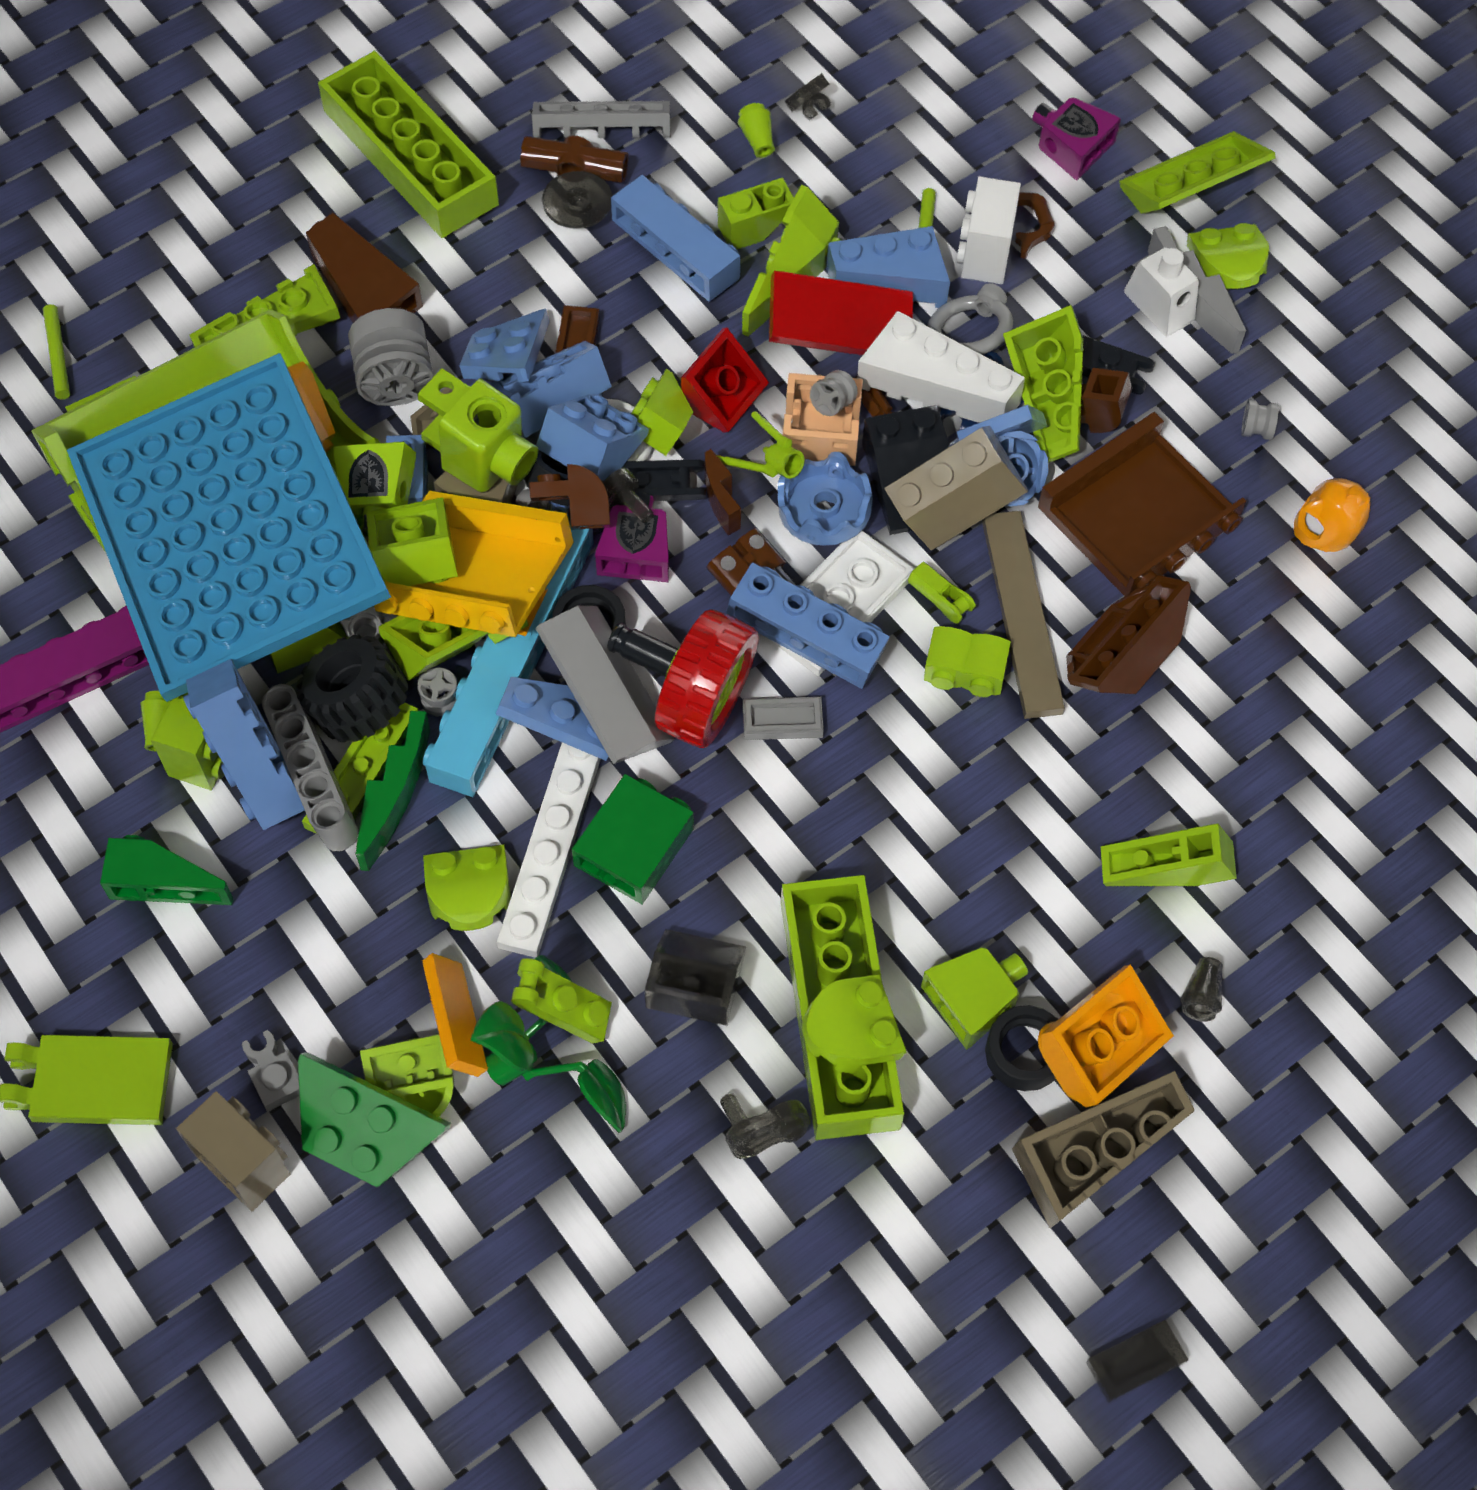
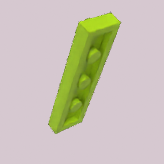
M407 703L400 705L399 709L401 711L396 717H392L388 721L390 724L384 729L381 727L376 731V734L370 737L363 736L360 741L352 742L335 768V776L354 820L363 807L367 780L379 781L385 772L389 745H402L407 735L410 711H418V708ZM306 814L302 820L304 828L316 833Z

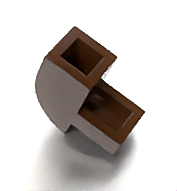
M1092 368L1087 384H1082L1080 423L1089 425L1090 433H1106L1119 426L1132 390L1129 372Z
M567 464L568 480H561L560 474H544L537 476L538 482H529L530 499L532 502L569 499L572 530L610 528L608 494L603 482L591 470L579 465Z

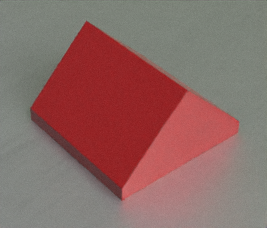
M726 327L722 328L681 377V390L693 410L692 415L726 433L731 430L769 382Z

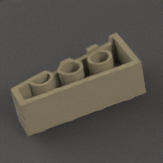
M1173 1071L1021 1139L1012 1148V1151L1049 1228H1052L1193 1113L1195 1109L1176 1072Z

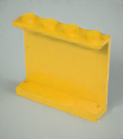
M428 491L422 501L442 497L444 499L458 576L448 578L440 583L427 582L412 586L390 583L384 580L391 598L374 605L375 611L421 621L484 631L491 634L516 637L574 543L567 513Z

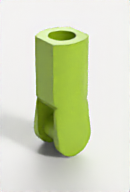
M924 561L911 572L908 578V583L930 600L955 624L962 621V615L966 611H973L976 607L975 601L968 593L950 583ZM950 597L954 602L951 603L947 598Z

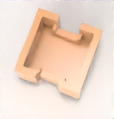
M789 373L783 436L792 440V447L801 451L804 459L823 461L827 459L830 453L840 452L847 457L850 466H855L863 379L853 378L857 386L855 401L844 407L836 415L826 416L815 409L810 399L811 387L820 379H824L825 376Z

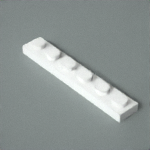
M565 743L561 744L497 939L498 949L531 957L539 955L601 760Z

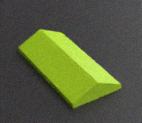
M1233 131L1120 180V188L1138 211L1143 214L1164 208L1275 159V152Z

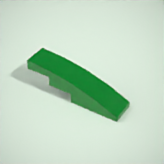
M410 711L405 746L389 745L383 781L367 780L355 853L361 871H369L392 838L410 803L423 767V758L430 734L429 721L425 711Z

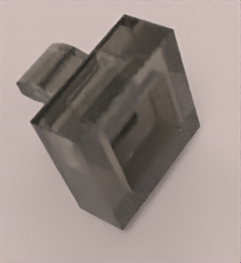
M821 73L798 89L784 102L791 112L802 106L804 116L808 120H812L818 115L813 107V103L818 104L822 111L831 106L829 98L825 94L820 93L830 84Z

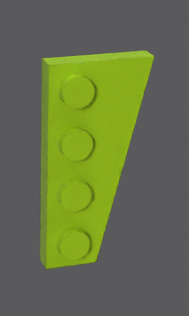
M313 264L304 269L305 275L294 282L289 278L276 285L278 291L264 299L256 296L246 302L243 311L236 315L228 312L189 335L195 348L270 309L288 316L294 323L298 334L339 319L338 307L316 266Z

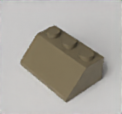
M990 426L979 428L884 488L903 521L931 551L1029 492Z

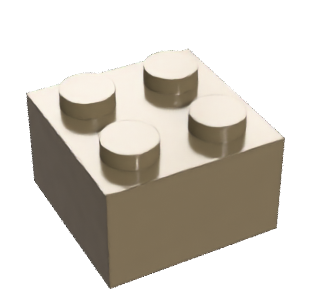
M215 1091L176 1130L193 1155L253 1212L291 1175L283 1162L288 1156L279 1147L280 1142L265 1126L262 1125L258 1128L249 1118L251 1114L235 1097L232 1096L226 1101Z

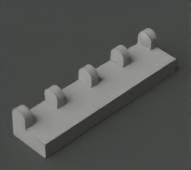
M670 101L533 102L532 127L533 137L536 138L541 137V127H563L564 139L571 136V127H598V138H605V127H632V137L639 138V127L662 126L663 138H670Z

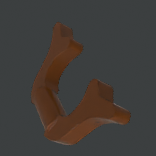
M1019 192L1017 207L1028 206L1034 210L1040 225L1037 231L1030 233L1017 232L1015 234V243L1021 247L1020 257L1022 259L1027 258L1029 251L1035 245L1049 239L1054 232V221L1047 206V200L1038 193Z

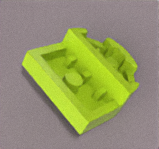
M1241 223L1235 227L1223 229L1206 228L1201 230V232L1188 233L1187 247L1190 251H1194L1205 276L1220 275L1226 289H1240L1256 285L1259 282L1260 275L1267 273L1269 243L1255 224Z
M504 844L423 855L425 888L430 912L435 920L440 918L449 922L453 930H477L491 925L494 915L502 909H508L511 893Z
M879 974L832 982L815 997L802 1019V1032L809 1050L815 1057L822 1055L829 1062L835 1064V1070L839 1072L855 1073L862 1065L900 1060L907 1053Z
M439 1034L360 1050L365 1081L438 1117L445 1111L452 1097L454 1076L453 1070L446 1066Z

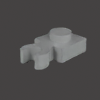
M266 1030L263 1032L267 1044L263 1050L254 1051L247 1040L242 1042V1047L247 1058L252 1063L258 1064L248 1070V1073L267 1112L300 1095L299 1075L287 1051L275 1056L278 1049L277 1043L272 1033Z

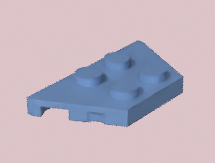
M541 309L494 327L480 329L472 334L459 365L463 379L482 378L500 381L504 378L503 373H515L518 382H528L550 323L547 310Z

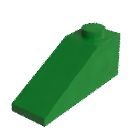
M126 835L122 839L108 838L100 884L110 900L232 905L233 896L226 881L153 841L146 840L137 835Z

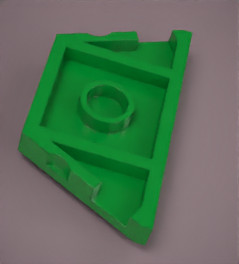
M309 1052L300 1054L298 1058L302 1150L375 1187L386 1183L405 1164L423 1152V1149L448 1131L452 1124Z

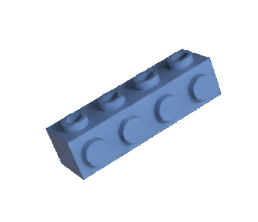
M641 175L611 197L612 221L707 301L710 302L740 279V255L736 248L718 238L707 224H701L689 213L684 205L677 204L667 196L658 184H653Z
M753 562L730 597L726 611L727 615L754 627L759 634L863 689L882 656L890 637L884 634L877 625L858 620L849 615L842 606L834 603L829 604L816 597L808 588L802 585H794L782 579L773 569L760 567Z

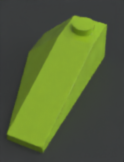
M800 186L782 220V223L786 226L782 233L780 243L773 241L769 250L770 255L766 265V273H759L743 309L742 334L749 337L770 318L771 275L774 270L817 277L824 271L827 265L828 243L842 240L838 238L839 222L807 186Z
M1070 305L1003 333L1014 372L1025 377L1022 392L1024 404H1028L1044 414L1047 427L1033 433L1034 437L1038 440L1036 442L1039 444L1040 449L1045 450L1048 463L1078 452L1080 448L1083 337L1074 309Z

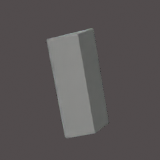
M578 605L539 624L535 628L613 764L664 746L674 740L673 736L661 731L655 725L656 706L630 661L623 658L619 653H612L608 650L607 644L612 630L598 606Z

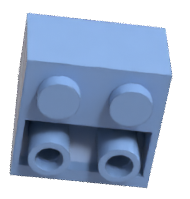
M588 394L549 407L536 446L539 450L566 467L567 464L585 467L603 481L616 476L646 438L649 428L637 422V418L634 415L619 411L610 406L604 397L597 394Z

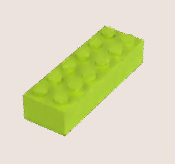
M376 51L367 54L318 82L324 112L441 238L446 237L499 205L494 174Z
M865 875L782 884L781 911L815 1140L898 1131L901 1129L904 1110L896 1061L862 1065L855 1073L839 1072L835 1070L836 1065L829 1062L822 1055L815 1057L812 1054L802 1032V1019L807 1013L809 1005L827 985L841 979L879 974L882 981Z

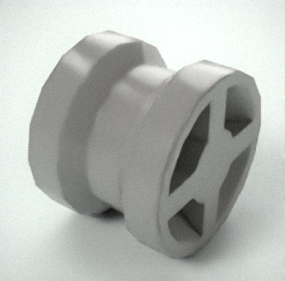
M842 370L830 372L824 379L817 381L810 390V399L813 406L818 412L826 416L836 415L844 407L855 401L857 397V386L854 379Z
M1248 399L1243 415L1241 435L1250 437L1253 434L1261 435L1265 440H1272L1278 421L1279 404L1270 403L1265 406L1259 405L1256 400Z
M441 667L425 671L418 680V692L424 710L436 717L443 716L446 710H452L456 702L455 694L457 689V680L454 674L448 669ZM445 692V694H444L443 696H441L440 698H438V697H439V694Z

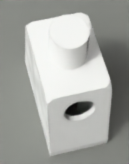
M1163 248L1140 261L1124 290V293L1166 338L1194 322L1199 286L1197 277L1183 263V253L1175 248Z

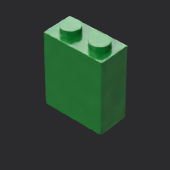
M624 774L572 848L573 864L578 869L643 905L694 830V812L681 799L676 797L669 799L657 792L650 782L642 778L635 780Z

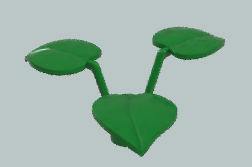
M539 955L534 958V960L544 963L546 969L572 982L568 974L558 964L548 959L547 956ZM502 1001L493 1003L482 1013L472 1033L471 1041L493 1052L486 1057V1063L488 1067L487 1072L495 1083L504 1086L521 1075L526 1081H529L536 1076L578 1071L580 1073L578 1075V1084L585 1098L618 1134L622 1132L626 1118L625 1095L620 1081L607 1065L597 1059H593L588 1065L584 1062H574L533 1068L534 1063L537 1061V1053L529 1039L548 1021L539 1018L525 1031L519 1014L510 1005Z

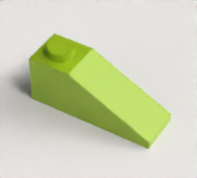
M1219 823L1101 846L1102 875L1105 886H1200L1237 879L1233 841Z

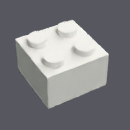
M978 176L976 191H968L965 212H970L971 214H965L960 239L967 240V242L960 241L957 262L963 263L961 278L1003 284L1021 183Z

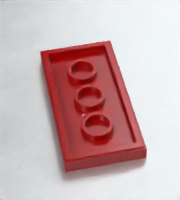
M774 270L771 275L769 342L864 355L897 311L913 319V291Z

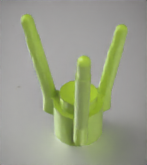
M756 411L752 412V418L777 441V443L772 444L770 447L765 446L763 448L766 464L717 455L724 465L761 472L770 477H775L779 474L788 479L796 477L802 471L805 461L803 453L792 447V440L783 436Z

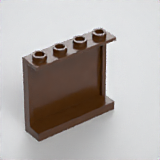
M1156 412L1151 413L1043 486L1038 508L1124 596L1136 589L1150 585L1149 581L1157 575L1162 576L1166 572H1176L1184 565L1187 557L1195 552L1201 554L1212 545L1215 538L1223 532L1225 534L1233 532L1243 520L1241 514L1246 504V500L1243 497L1234 504H1231L1160 435L1164 420Z

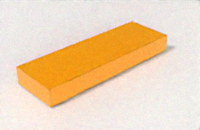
M431 953L422 962L447 1068L479 1077L488 1070L483 1046L471 1041V1036L477 1022L463 965L460 962Z

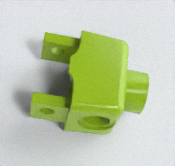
M441 368L418 393V400L439 414L421 433V438L441 452L443 470L481 493L490 490L499 478L515 486L530 472L538 456V447L522 437V411L520 406L482 378L478 379L470 387ZM445 387H449L453 390L451 393L443 394L440 392V390ZM476 414L479 417V425L474 422Z

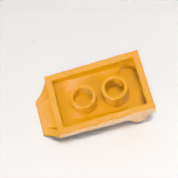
M1131 964L1119 969L1060 1019L1044 1025L1039 1032L1038 1047L1066 1095L1087 1108L1097 1106L1174 1035Z

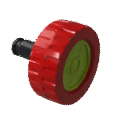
M709 609L703 612L695 621L679 648L637 629H629L624 623H618L615 626L608 640L607 648L610 652H617L623 658L665 677L656 706L655 725L661 731L698 748H706L714 741L723 728L741 694L755 658L759 634L754 627L732 616Z

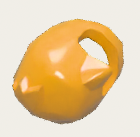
M1332 478L1322 482L1314 489L1297 513L1294 520V535L1303 545L1324 552H1338L1346 549L1361 533L1368 521L1370 512V497L1360 484L1344 478ZM1306 513L1317 518L1323 525L1324 530L1320 535L1311 532L1306 526Z

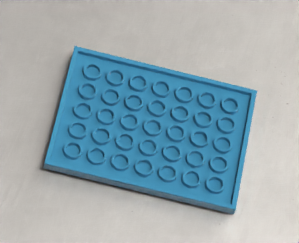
M281 353L67 449L159 692L166 702L188 692L187 679L227 660L232 659L236 668L239 669L391 598Z

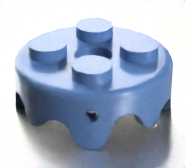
M840 452L830 453L827 459L823 461L805 459L802 471L796 477L791 479L783 476L779 477L778 508L784 527L797 539L821 546L836 545L857 536L867 525L872 512V491L867 474L865 472L862 474L855 472L849 465L847 457ZM821 501L835 504L827 510L816 507Z

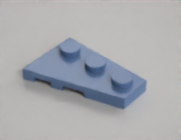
M517 677L510 678L496 715L607 761L608 754L568 685Z

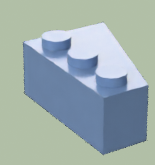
M933 226L828 243L826 270L829 279L913 291V301L935 303V308H940L947 303L950 280Z
M587 341L578 343L536 362L528 382H518L516 374L511 373L504 376L500 381L489 383L520 406L522 411V436L524 438L542 428L549 407L588 394L602 396V392L612 387L598 347Z

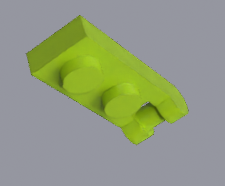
M520 960L517 974L521 978L519 987H515L513 990L512 1004L592 1044L604 1042L612 1002L546 969L544 963L538 960Z

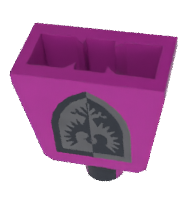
M1069 98L1058 110L1051 108L1045 103H1041L1032 116V121L1042 126L1039 141L1040 150L1076 180L1116 142L1121 120L1118 116L1077 98Z
M643 492L635 493L632 495L630 506L616 505L612 507L610 511V528H604L595 553L597 575L669 582L666 512L662 509H653L654 498L650 494Z

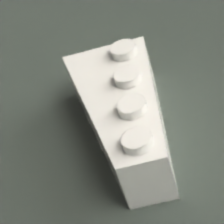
M899 311L896 312L858 361L857 378L863 379V390L870 391L872 387L886 391L887 396L901 400L903 396L923 402V407L937 405L938 408L942 407L955 411L958 417L981 423L1017 409L1021 403L1025 377Z

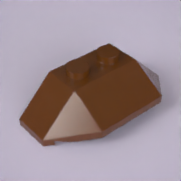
M1157 575L1149 581L1150 585L1136 589L1113 603L1067 654V679L1070 685L1099 693L1136 694L1181 642L1191 591L1190 583Z

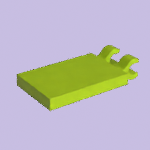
M41 1035L40 1047L24 1043H7L4 1060L11 1061L10 1068L20 1070L36 1069L33 1088L17 1084H0V1103H4L3 1108L5 1110H29L28 1117L32 1122L162 1125L173 1043L170 1038Z

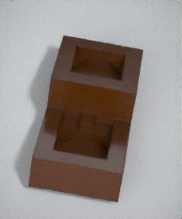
M709 449L705 452L706 491L717 520L729 536L741 529V507L732 498V474L713 450Z

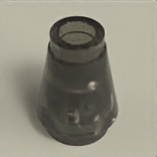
M1212 957L1200 958L1180 997L1183 1013L1193 1020L1201 1022L1211 1021L1222 1010L1223 965L1219 960Z

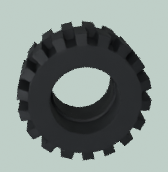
M360 634L352 635L349 639L342 637L337 639L335 643L331 645L329 643L324 646L320 653L315 654L310 659L309 665L304 666L301 672L303 677L298 679L296 686L299 689L297 698L301 702L302 707L332 740L336 738L338 742H346L349 739L352 742L360 741L363 736L370 737L376 734V731L381 727L384 729L390 724L388 721L392 717H396L401 711L399 706L405 703L407 698L405 692L408 690L405 675L384 646L378 640H374L372 636L365 635L361 637Z

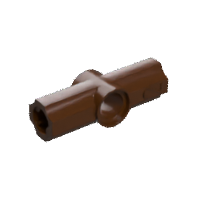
M527 136L524 137L522 142L520 162L522 167L556 172L562 180L569 183H580L585 177L622 183L626 179L629 157L628 152L593 147L589 140L581 136H569L564 142Z

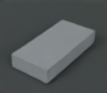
M821 697L743 699L744 740L823 738Z

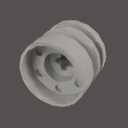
M386 308L369 312L358 318L351 325L348 338L354 363L353 368L358 394L366 401L382 406L403 405L417 400L418 393L433 378L423 321L416 314L407 310Z

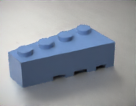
M232 659L187 679L188 695L183 697L191 716L194 719L197 718L204 731L202 733L213 754L217 752L222 760L223 765H221V768L231 787L237 786L243 797L240 798V803L249 820L251 821L256 818L262 829L265 830L305 811L279 746Z

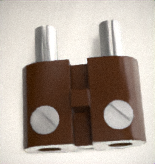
M753 528L737 540L736 544L728 546L706 566L708 571L730 596H732L752 562L760 567L773 569L782 579L795 585L781 569L786 564L785 560L757 528Z

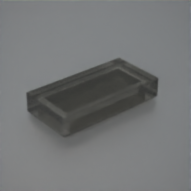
M1165 1319L1089 1358L1086 1364L1109 1404L1186 1364L1188 1358Z

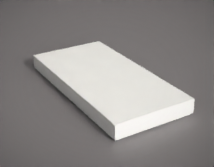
M861 531L857 536L841 543L800 585L811 590L819 599L829 604L834 603L842 606L849 615L858 620L871 623L909 584L908 578L915 568L864 531ZM770 640L818 677L825 670Z

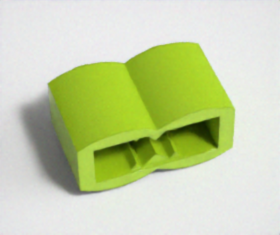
M934 627L925 665L924 680L942 690L962 687L978 697L1000 695L1011 641L995 635L971 634L953 627Z

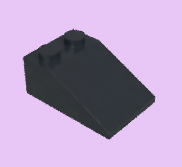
M937 405L868 417L864 420L862 445L889 535L909 532L912 529L903 521L884 488L949 448L946 431Z

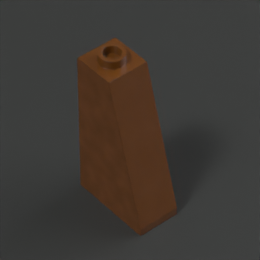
M333 212L322 221L316 222L306 232L311 256L352 323L374 310L395 308L415 313L423 307L419 283Z

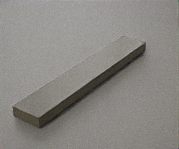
M1021 511L993 513L984 518L982 524L1007 640L1011 641L1010 654L1024 719L1063 715L1065 709Z

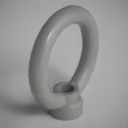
M987 283L980 289L977 295L963 296L942 305L930 318L928 327L942 334L941 329L945 321L957 313L976 310L983 317H991L994 314L998 318L999 324L991 335L979 341L960 343L983 355L993 351L1005 342L1003 333L1012 330L1013 316L1005 305L1007 296L1003 289L995 284Z

